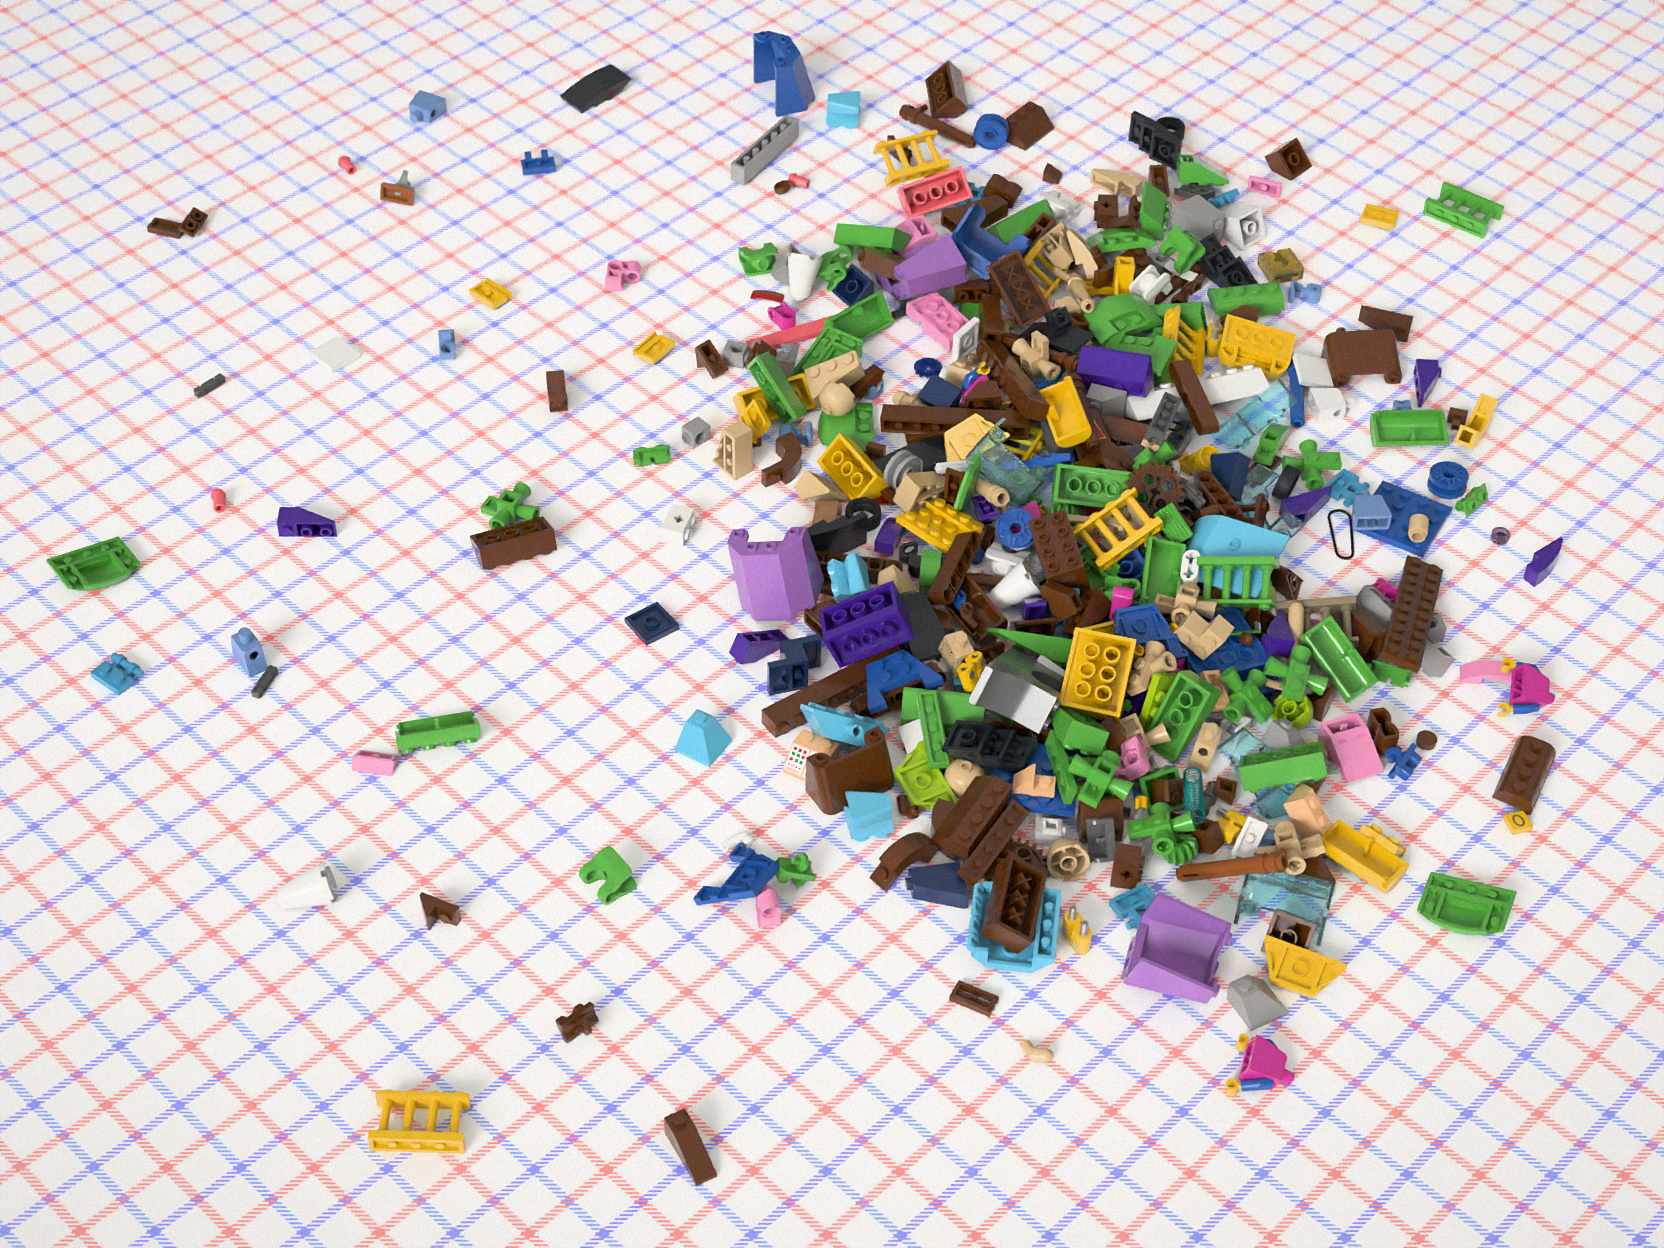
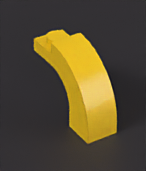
M1116 256L1112 295L1131 294L1129 286L1133 282L1135 269L1133 257Z
M1481 393L1469 420L1465 425L1460 426L1454 442L1471 449L1476 448L1493 419L1492 415L1499 400Z

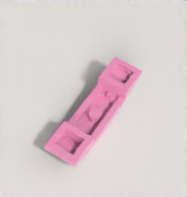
M1502 661L1466 663L1459 667L1460 683L1481 684L1482 679L1511 682L1512 669L1509 673L1501 672L1500 668L1504 665Z

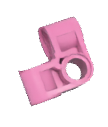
M612 260L608 262L607 275L605 276V291H623L624 283H638L640 281L641 264L637 261Z
M1135 735L1120 744L1122 756H1120L1121 764L1113 776L1115 778L1130 782L1149 771L1150 764L1146 753V746L1139 735Z
M766 885L755 899L759 928L781 925V911L777 892L773 887Z

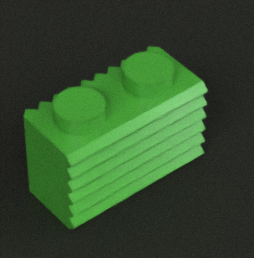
M1173 502L1153 514L1154 518L1159 516L1163 521L1164 529L1162 530L1165 535L1162 537L1164 540L1182 543L1194 535Z

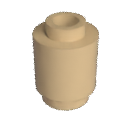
M1414 514L1410 517L1408 535L1413 542H1422L1427 537L1429 525L1427 516Z

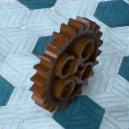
M1147 461L1146 467L1139 464L1140 470L1133 468L1134 475H1127L1131 480L1124 481L1128 488L1122 489V491L1131 490L1135 487L1138 494L1144 493L1146 501L1139 503V505L1150 518L1154 519L1153 514L1160 510L1155 505L1156 500L1159 498L1164 501V507L1173 502L1178 510L1181 509L1178 502L1181 503L1184 500L1180 498V495H1185L1186 493L1180 491V489L1185 487V485L1179 484V481L1183 478H1176L1178 471L1171 472L1172 465L1165 468V462L1158 466V461H1154L1153 466H1151V463ZM1146 474L1151 475L1153 479L1150 485H1146L1143 481ZM1159 475L1160 481L1156 486L1158 495L1153 496L1151 507L1148 508V503L1152 497L1150 489L1155 488L1157 476ZM1164 480L1170 482L1171 487L1168 491L1162 489L1161 485Z
M1011 837L981 879L993 882L997 865L1009 854H1013L1047 873L1048 877L1049 869L1047 867L1046 855H1042V849L1036 850L1037 844L1030 846L1029 840L1022 843L1020 837L1017 841H1014Z

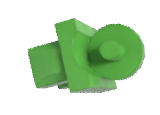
M800 852L795 858L791 859L778 857L776 860L780 867L775 873L779 883L786 884L788 879L791 878L794 884L803 886L807 880L815 881L817 875L811 870L812 862L806 853Z

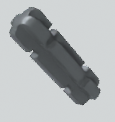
M218 373L214 378L212 377L194 388V395L197 398H201L205 393L211 392L218 387V384L222 385L226 382L225 376Z
M1182 477L1183 479L1179 481V484L1185 485V487L1181 488L1182 492L1186 493L1185 496L1191 502H1195L1194 505L1197 508H1202L1207 502L1203 496H1199L1200 493L1190 483L1187 484L1188 481Z
M269 665L251 690L253 698L259 699L262 697L273 681L272 678H275L278 674L276 666Z

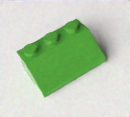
M1144 182L1140 207L1142 231L1149 233L1153 239H1164V234L1168 231L1167 222H1169V212L1171 211L1170 202H1167L1166 194L1149 182Z

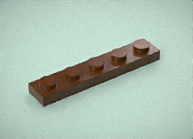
M1013 799L956 874L974 887L1030 812Z

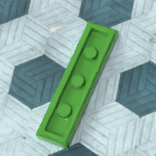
M937 690L917 691L915 696L928 769L947 768L950 766L948 754L942 751L946 739Z

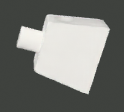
M1309 388L1307 403L1317 424L1342 419L1345 416L1346 408L1354 406L1353 397H1343L1338 388Z

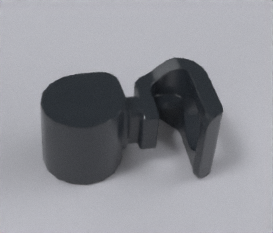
M1066 306L1060 309L1058 307L1053 308L1043 314L1046 321L1052 322L1055 328H1060L1072 321Z
M916 541L901 544L898 557L899 562L908 563V573L913 578L920 577L921 555H917L918 542ZM908 547H914L912 551L905 552Z

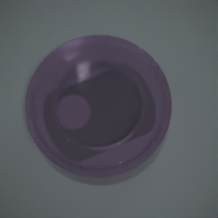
M1495 527L1491 531L1490 539L1496 544L1504 545L1509 542L1511 533L1504 527Z

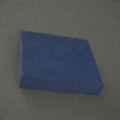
M658 602L624 618L625 624L646 646L680 629L675 619Z

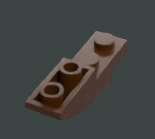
M980 278L954 286L953 303H980L982 294L1000 295L991 278Z

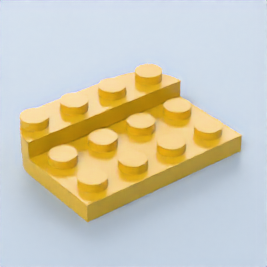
M1227 314L1218 348L1219 363L1237 369L1243 368V365L1254 364L1255 367L1261 368L1265 378L1280 380L1291 362L1296 334Z
M942 498L928 501L926 508L912 512L907 511L896 517L898 524L945 554L948 553L957 534L976 531L982 539L984 529L983 523L977 522L970 515L947 504L946 500Z

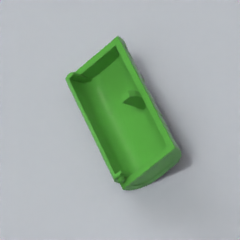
M1276 281L1212 288L1207 291V296L1216 319L1217 315L1221 319L1222 316L1242 305L1259 308L1260 316L1280 314L1281 310H1284V295L1279 283Z
M879 290L824 321V328L826 325H829L861 340H865L894 324L895 320L891 316L882 290Z
M1442 409L1376 410V412L1371 413L1370 435L1373 447L1449 445L1445 414Z
M1154 536L1147 537L1139 605L1154 603L1157 593L1176 598L1182 581L1180 571L1186 544L1163 540ZM1161 613L1163 617H1171V614L1169 613Z
M1331 615L1299 637L1304 646L1311 650L1313 659L1323 670L1346 704L1378 682L1376 676Z
M472 711L398 722L396 729L399 730L395 731L398 751L402 750L403 754L415 752V748L423 747V750H432L436 748L435 745L443 743L444 747L457 745L456 741L462 740L465 741V744L475 743L477 738H481L480 723L477 718H473L475 714Z

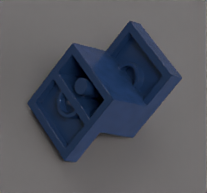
M819 634L780 641V660L767 662V692L769 696L801 690L808 686V670L821 667V637Z

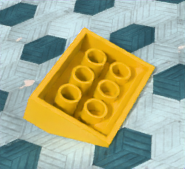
M1075 627L1061 696L1059 698L1061 701L1060 706L1101 721L1111 716L1119 723L1137 639Z

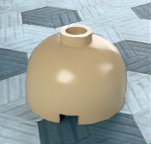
M829 380L819 395L822 410L826 414L836 417L847 415L856 406V402H853L854 394L845 384L841 382L837 384L834 383L836 380Z
M960 758L953 760L944 773L946 782L958 799L961 798L976 776H985L981 765Z
M1072 838L1057 840L1050 846L1046 855L1049 873L1055 879L1056 877L1063 879V882L1080 879L1086 874V869L1090 865L1088 851L1081 842Z

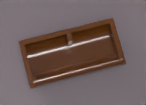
M967 573L959 589L966 593V602H970L973 605V618L979 623V628L973 632L961 620L960 614L953 607V602L944 605V607L952 614L974 643L979 647H984L998 638L986 632V628L1006 630L1008 620Z
M1524 735L1518 737L1491 798L1524 810L1525 814L1531 815L1556 757L1555 748L1548 742L1533 736Z

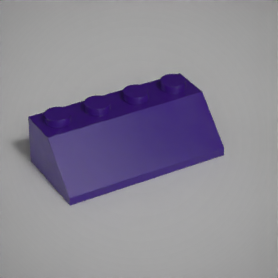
M1082 345L1076 373L1082 377L1085 388L1089 389L1091 383L1127 391V395L1143 398L1148 396L1154 386L1151 355Z

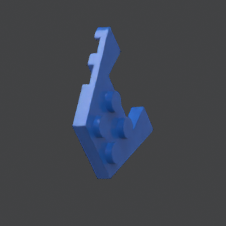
M1050 453L1049 456H1032V460H1015L1001 463L1002 470L1044 469L1054 467L1057 463L1075 464V456L1071 453Z
M1154 603L1121 608L1114 612V635L1137 639L1136 645L1139 644L1141 646L1146 645L1149 641L1164 642L1166 651L1172 653L1176 660L1186 659L1189 656L1188 651L1182 648L1179 638L1176 634L1173 635L1167 626V621Z
M904 649L866 665L867 697L870 715L888 708L882 694L920 678L925 688L930 690L944 684L941 675Z
M739 843L729 854L731 861L740 863L739 866L721 887L703 886L694 896L693 900L696 905L757 897L780 867L777 861L763 854L759 855L754 849H747L744 844Z

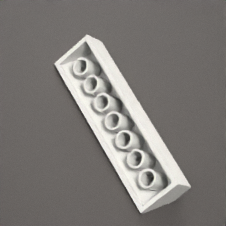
M1254 364L1243 365L1241 369L1228 368L1223 373L1220 371L1210 372L1209 376L1197 375L1211 405L1271 392V387L1261 368L1255 367ZM1164 382L1160 383L1159 387L1153 386L1146 398L1127 395L1124 417L1135 421L1153 418L1165 392L1180 398L1174 383ZM1182 400L1177 412L1186 411Z

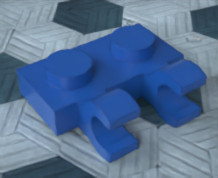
M547 149L540 150L541 158H532L531 151H524L525 158L521 160L523 175L556 172L554 156L549 157Z

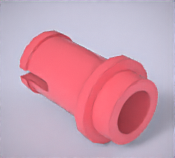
M345 155L339 157L338 165L344 168L347 174L353 175L357 168L353 165L351 159Z
M791 173L788 177V181L792 186L797 185L808 189L810 185L809 178L799 176L797 173Z
M220 488L214 489L211 493L213 509L217 513H222L226 510V493Z

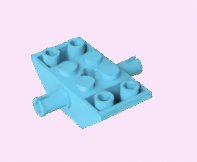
M809 702L808 705L801 704L800 706L813 733L829 739L864 747L867 746L864 741V734L869 729L879 726L885 735L890 731V728L884 726V722L870 717L859 716L858 714L840 711L839 709L821 706Z

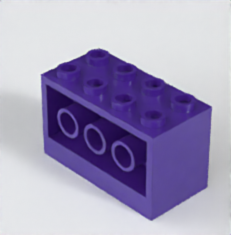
M893 580L819 610L823 641L839 668L914 639L908 607Z

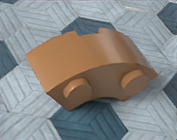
M816 499L812 525L823 519L830 523L837 519L838 516H842L843 504H839L840 501Z

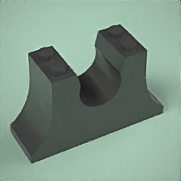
M1015 644L985 666L968 702L1002 714L1039 734L1044 729L1047 730L1052 722L1050 716L1053 711L1056 712L1061 704L1059 698L1061 696L1064 676L1047 668L1027 654L1023 648Z

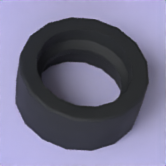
M1171 116L1157 119L1156 122L1165 128L1175 130L1172 133L1181 141L1184 139L1185 124L1182 120Z
M1287 464L1274 486L1271 494L1272 497L1279 500L1288 498L1298 481L1301 470Z
M861 497L855 498L847 504L845 509V517L847 519L853 517V514L859 511L873 514L872 517L868 518L867 532L875 530L880 525L882 510L877 501Z

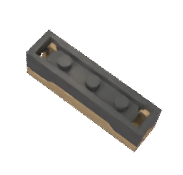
M1167 392L1164 393L1141 445L1157 452L1166 437L1182 400L1181 398Z

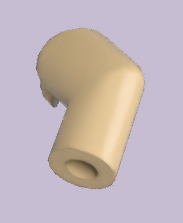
M1028 1039L1020 1044V1047L1032 1062L1046 1063L1054 1057L1051 1049L1034 1047Z

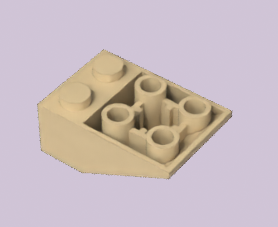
M968 354L949 364L945 380L961 389L965 375L975 368H979L982 361L976 354ZM989 372V373L986 374V375H987L988 379L991 381V380H992V375H991V373Z

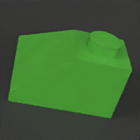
M1167 765L1138 778L1142 795L1148 797V809H1146L1148 817L1151 816L1150 808L1153 805L1152 779L1180 778L1177 766ZM1179 800L1170 807L1171 812L1185 808V800Z

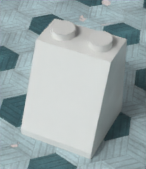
M1232 201L1218 208L1225 214L1222 238L1238 249L1243 250L1266 238L1260 205Z

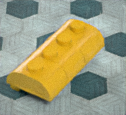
M1071 376L1064 377V381L1039 390L1050 404L1046 417L1058 446L1062 448L1072 447L1086 441L1091 436L1092 430Z
M1339 819L1321 836L1326 851L1323 854L1384 894H1388L1402 880L1408 870L1409 864Z

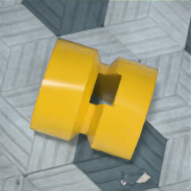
M1206 445L1189 455L1186 460L1189 472L1194 475L1196 472L1211 471L1210 456L1211 454H1220L1218 450L1213 446Z

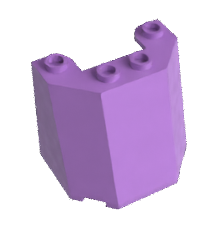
M949 233L928 246L926 242H922L901 256L907 259L894 267V275L901 282L874 273L877 283L897 301L969 281L968 275L964 271L967 268V264Z
M806 526L791 527L785 533L783 541L747 542L749 539L747 530L732 529L727 545L742 609L747 611L754 621L794 620L798 617L797 614L799 612L816 606L824 582V575Z
M1158 892L1141 916L1136 935L1132 937L1129 943L1120 978L1124 980V984L1207 1004L1212 997L1215 998L1220 990L1218 979L1213 978V975L1219 967L1220 962L1217 961L1219 951L1231 941L1232 933H1230L1232 923Z

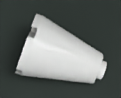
M788 252L790 296H794L793 300L804 301V298H808L821 266L822 257Z
M1021 561L988 593V597L999 610L1021 603L1022 599L1040 596L1041 589L1039 582H1036L1033 577L1032 571L1024 561Z
M327 862L317 864L278 887L277 893H275L278 906L282 905L286 909L338 903L339 894L334 895L337 884L330 866H326Z

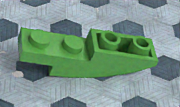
M1278 423L1268 425L1259 439V446L1253 455V462L1271 466L1278 451L1283 448L1292 427Z

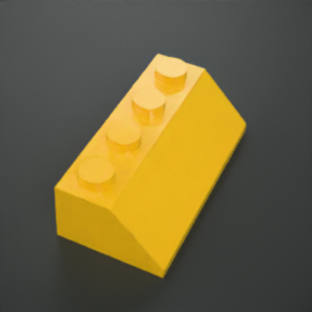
M805 373L787 378L788 383L795 388L798 399L805 404L807 410L816 408ZM759 386L738 392L732 398L739 417L744 415V410L753 399L760 401L770 422L779 419Z
M841 433L837 435L817 460V463L850 500L861 497L878 498L882 495L880 491L889 486L884 482V474L854 440Z

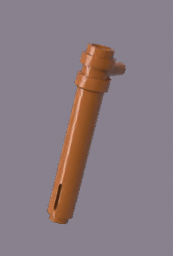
M1279 848L1270 854L1258 853L1257 856L1181 865L1176 869L1175 873L1177 880L1182 882L1257 873L1260 875H1267L1271 872L1276 874L1287 870L1288 858L1286 850Z

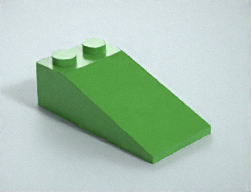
M1057 463L1054 466L1050 503L1105 508L1107 503L1120 498L1124 492L1122 489L1128 488L1124 481L1131 480L1127 475H1133L1134 472Z
M986 628V632L1013 646L1016 644L1023 648L1026 653L1036 658L1043 655L1056 665L1065 667V663L1068 662L1073 639L998 628Z
M1192 670L1179 671L1146 732L1148 733L1163 722L1171 741L1151 745V748L1172 763H1176L1203 722H1205L1214 709L1222 691Z
M1059 706L1056 712H1052L1050 718L1052 719L1056 737L1062 742L1063 747L1074 750V747L1081 749L1080 752L1088 756L1093 754L1101 755L1110 732L1092 717L1061 706Z

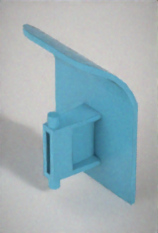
M1208 515L1194 522L1191 527L1194 535L1183 541L1182 544H1186L1185 552L1196 550L1201 557L1275 556L1279 560L1290 540V536L1222 515ZM1201 569L1199 582L1204 584V571ZM1214 569L1212 572L1211 586L1223 590L1224 571L1222 569ZM1234 569L1232 571L1230 592L1242 596L1243 571L1241 569ZM1253 569L1251 571L1250 599H1258L1262 591L1263 571L1261 569Z

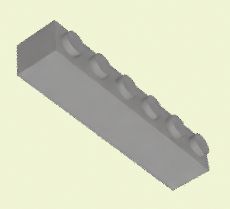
M784 115L730 163V180L742 185L749 182L799 137V120Z
M1364 585L1356 596V603L1382 627L1387 629L1393 603L1375 587ZM1428 635L1421 664L1422 672L1430 678H1442L1455 658Z

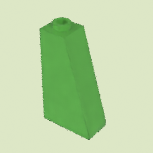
M1203 302L1149 305L1163 321V324L1156 327H1163L1165 313L1179 305L1181 307L1180 319L1193 331L1202 327L1206 331L1207 336L1208 325ZM1155 327L1150 328V329H1147V330H1144V331H1146V332H1153V330H1154ZM1179 328V330L1188 338V335H1186V334Z

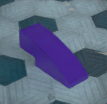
M888 517L881 526L875 538L874 552L893 556L895 549H898L906 528L898 524L895 517Z
M1559 537L1534 552L1532 562L1526 566L1523 576L1526 582L1536 587L1549 576L1558 560L1563 538Z
M1043 597L1022 599V619L1044 618L1047 606L1046 600Z

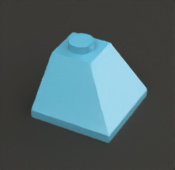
M696 709L685 722L675 746V751L710 768L732 742V738L714 716Z

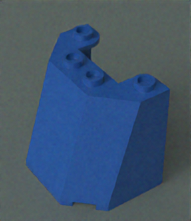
M769 30L753 33V82L757 84L775 80L776 117L807 111L809 104L815 100V94L799 49L788 35Z
M973 203L952 233L951 238L963 256L967 268L983 279H990L985 269L987 265L1015 249H1018L1020 254L1023 255L1032 240L1019 234L1013 237L1009 245L1005 244L980 227L986 217V212L983 207Z

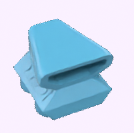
M861 91L829 93L827 98L826 125L831 128L844 126L847 129L859 127Z
M856 552L849 554L844 563L835 559H831L828 562L827 570L831 578V589L838 602L870 590L867 563Z
M845 792L849 806H844V815L851 839L864 842L870 836L884 839L890 833H894L893 807L888 793Z

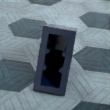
M1240 452L1211 454L1212 474L1234 502L1241 501L1251 459Z
M959 861L908 869L905 887L907 891L910 890L912 899L961 909L968 908L969 893L965 880L956 874L961 868Z

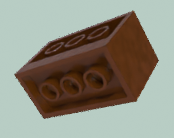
M1060 510L1029 520V528L1046 581L1052 580L1070 588H1079L1081 598L1084 591L1091 590L1066 510Z

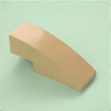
M1091 169L1090 183L1113 195L1121 193L1131 198L1133 195L1139 197L1142 194L1143 180L1113 170Z
M1069 228L1067 236L1075 264L1083 263L1087 280L1092 279L1094 270L1100 268L1093 259L1091 248L1073 228Z

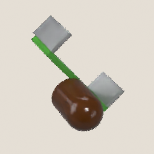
M1255 621L1254 630L1232 631L1230 635H1239V642L1249 646L1254 642V637L1251 633H1261L1260 622Z

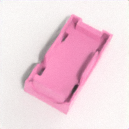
M936 291L907 303L906 314L916 323L921 321V329L935 342L938 341L948 352L952 351L954 334L967 324L969 320Z

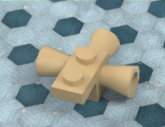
M1037 330L1031 333L1032 347L1024 338L1018 339L1013 344L1012 352L1020 356V367L1029 374L1028 377L1032 382L1040 380L1042 375L1048 381H1053L1058 377L1060 366L1049 362V339Z
M1187 581L1179 586L1176 598L1157 593L1154 604L1160 613L1171 614L1172 622L1179 626L1182 620L1193 610L1197 614L1213 620L1217 601L1197 600L1200 593L1199 586L1194 582Z
M1147 642L1145 657L1137 659L1134 663V669L1130 672L1126 691L1131 696L1149 689L1154 672L1162 674L1163 672L1176 669L1177 662L1174 655L1168 651L1165 652V646L1160 642Z
M1136 713L1120 719L1119 724L1125 728L1127 740L1135 735H1139L1146 746V753L1153 752L1151 745L1171 741L1163 722L1145 734ZM1120 745L1113 750L1118 755L1122 753Z
M1289 821L1280 822L1275 826L1274 837L1276 845L1255 848L1257 854H1270L1279 848H1284L1288 858V868L1285 871L1290 875H1298L1305 870L1306 863L1304 859L1316 857L1326 852L1320 834L1299 840L1294 824Z

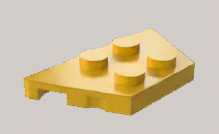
M975 413L944 433L946 461L973 459L976 454L981 455L1010 437V434L1002 431L996 425L987 422L983 417Z
M1265 935L1264 944L1269 982L1273 985L1313 999L1346 971L1347 964Z

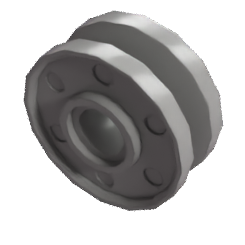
M908 450L897 452L886 465L883 476L884 482L897 489L905 473L922 472V460Z

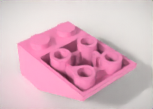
M924 215L907 218L894 227L912 235V239L899 252L901 255H904L922 242H926L929 245L937 240L936 232Z
M1358 713L1321 723L1317 740L1324 742L1329 758L1336 767H1340V774L1346 783L1384 773L1368 727Z

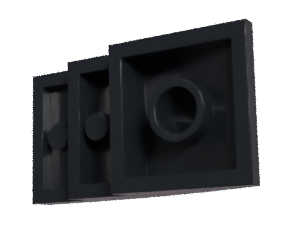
M609 64L577 81L563 92L560 97L564 102L583 114L591 105L597 107L605 98L610 101L632 79L614 65Z
M1133 111L1131 113L1128 141L1139 145L1138 150L1148 153L1149 159L1160 164H1166L1167 167L1176 170L1177 154H1181L1182 141L1160 123L1137 111Z
M1214 233L1199 241L1205 247L1206 252L1196 263L1219 288L1259 284L1240 256L1235 258L1227 244L1222 246Z
M1034 322L1018 336L1031 341V333L1037 330L1049 339V348L1059 352H1067L1071 355H1075L1082 345H1086L1095 337L1094 333L1066 324L1060 328H1055L1052 322Z
M942 436L923 439L897 449L873 463L884 474L890 459L897 452L908 450L922 460V472L936 471L934 467H936L937 463L947 462L944 439Z
M862 511L849 519L842 515L830 523L823 519L808 527L807 530L814 550L844 554L867 543L868 515Z
M919 591L903 595L902 598L909 610L914 639L902 643L905 649L921 662L942 657L938 648L946 633L924 592Z
M956 720L942 747V751L982 766L1020 772L1027 768L1038 745L1036 737L1017 736L1015 730L996 729L995 724L992 722Z

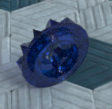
M929 357L921 358L914 364L915 374L919 375L920 378L926 377L927 379L933 374L939 376L943 368L940 361Z

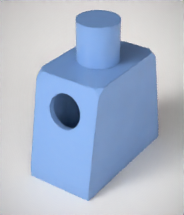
M419 90L409 103L410 120L413 123L418 121L425 123L433 122L447 112L446 98Z
M1363 490L1354 497L1352 506L1353 530L1389 529L1392 513L1381 495H1370L1368 490Z
M242 627L237 633L231 635L232 654L249 678L264 672L267 668L263 648L253 632L248 627Z

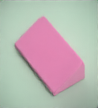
M1250 175L1247 190L1279 198L1282 193V183Z
M358 750L352 756V770L392 776L399 756Z

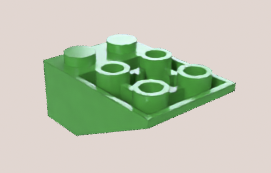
M1177 154L1176 175L1181 184L1190 185L1191 183H1198V185L1204 186L1208 185V183H1214L1216 186L1229 184L1225 172L1196 155Z

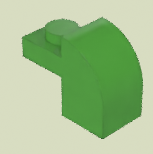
M922 549L919 591H923L925 595L928 594L941 567L942 551Z

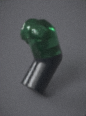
M908 299L901 300L899 302V309L891 312L894 320L907 315L906 307L907 303L910 302Z

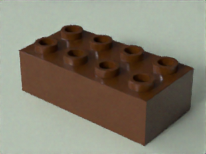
M1018 249L1013 250L985 267L1009 313L1016 322L1018 329H1023L1044 317L1043 314L1051 310Z
M1009 854L996 868L981 935L1017 954L1029 946L1033 941L1047 873L1013 854Z

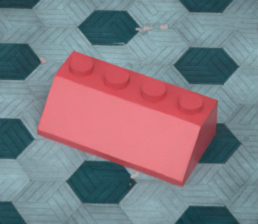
M962 166L900 186L897 189L899 201L908 218L924 215L973 198Z

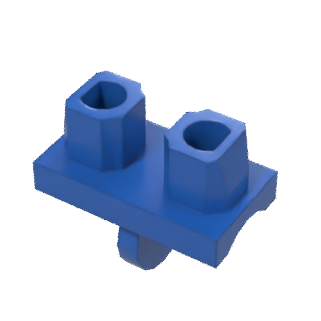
M1412 742L1408 749L1403 752L1400 746L1387 749L1386 757L1390 764L1395 763L1388 773V777L1393 779L1397 775L1406 781L1413 774L1414 770L1407 766L1406 763L1415 768L1422 760V757L1415 752L1417 745Z

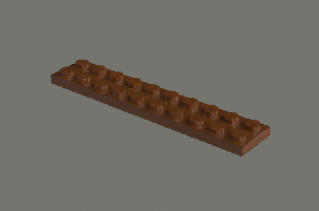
M1407 555L1379 656L1415 673H1418L1422 664L1443 575V569L1439 566L1428 564L1418 557Z

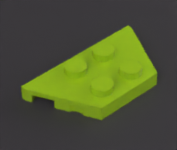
M1154 672L1139 717L1145 733L1177 676L1175 672H1163L1162 674Z
M922 740L919 741L916 748L907 755L904 762L894 771V777L911 806L915 805V807L918 806L920 809H933L938 798L956 804L958 800L940 770L928 769L925 746Z

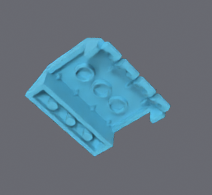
M983 881L982 885H974L970 913L972 917H970L969 935L966 949L971 952V956L986 968L1032 973L1055 963L1062 890L1044 888L1033 941L1017 954L981 935L993 882Z

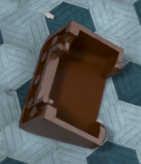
M1393 330L1331 332L1325 336L1321 358L1327 360L1334 387L1346 385L1350 376L1384 374L1386 383H1401L1402 372L1396 336Z
M879 726L869 729L864 734V741L867 746L840 758L832 760L829 755L820 752L806 757L805 791L824 814L836 815L844 811V806H849L845 795L846 791L884 793L894 787L895 777L886 737Z

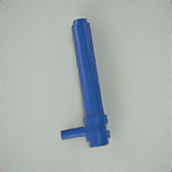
M1291 357V362L1287 368L1290 387V424L1294 428H1301L1305 423L1304 385L1299 384L1293 358Z

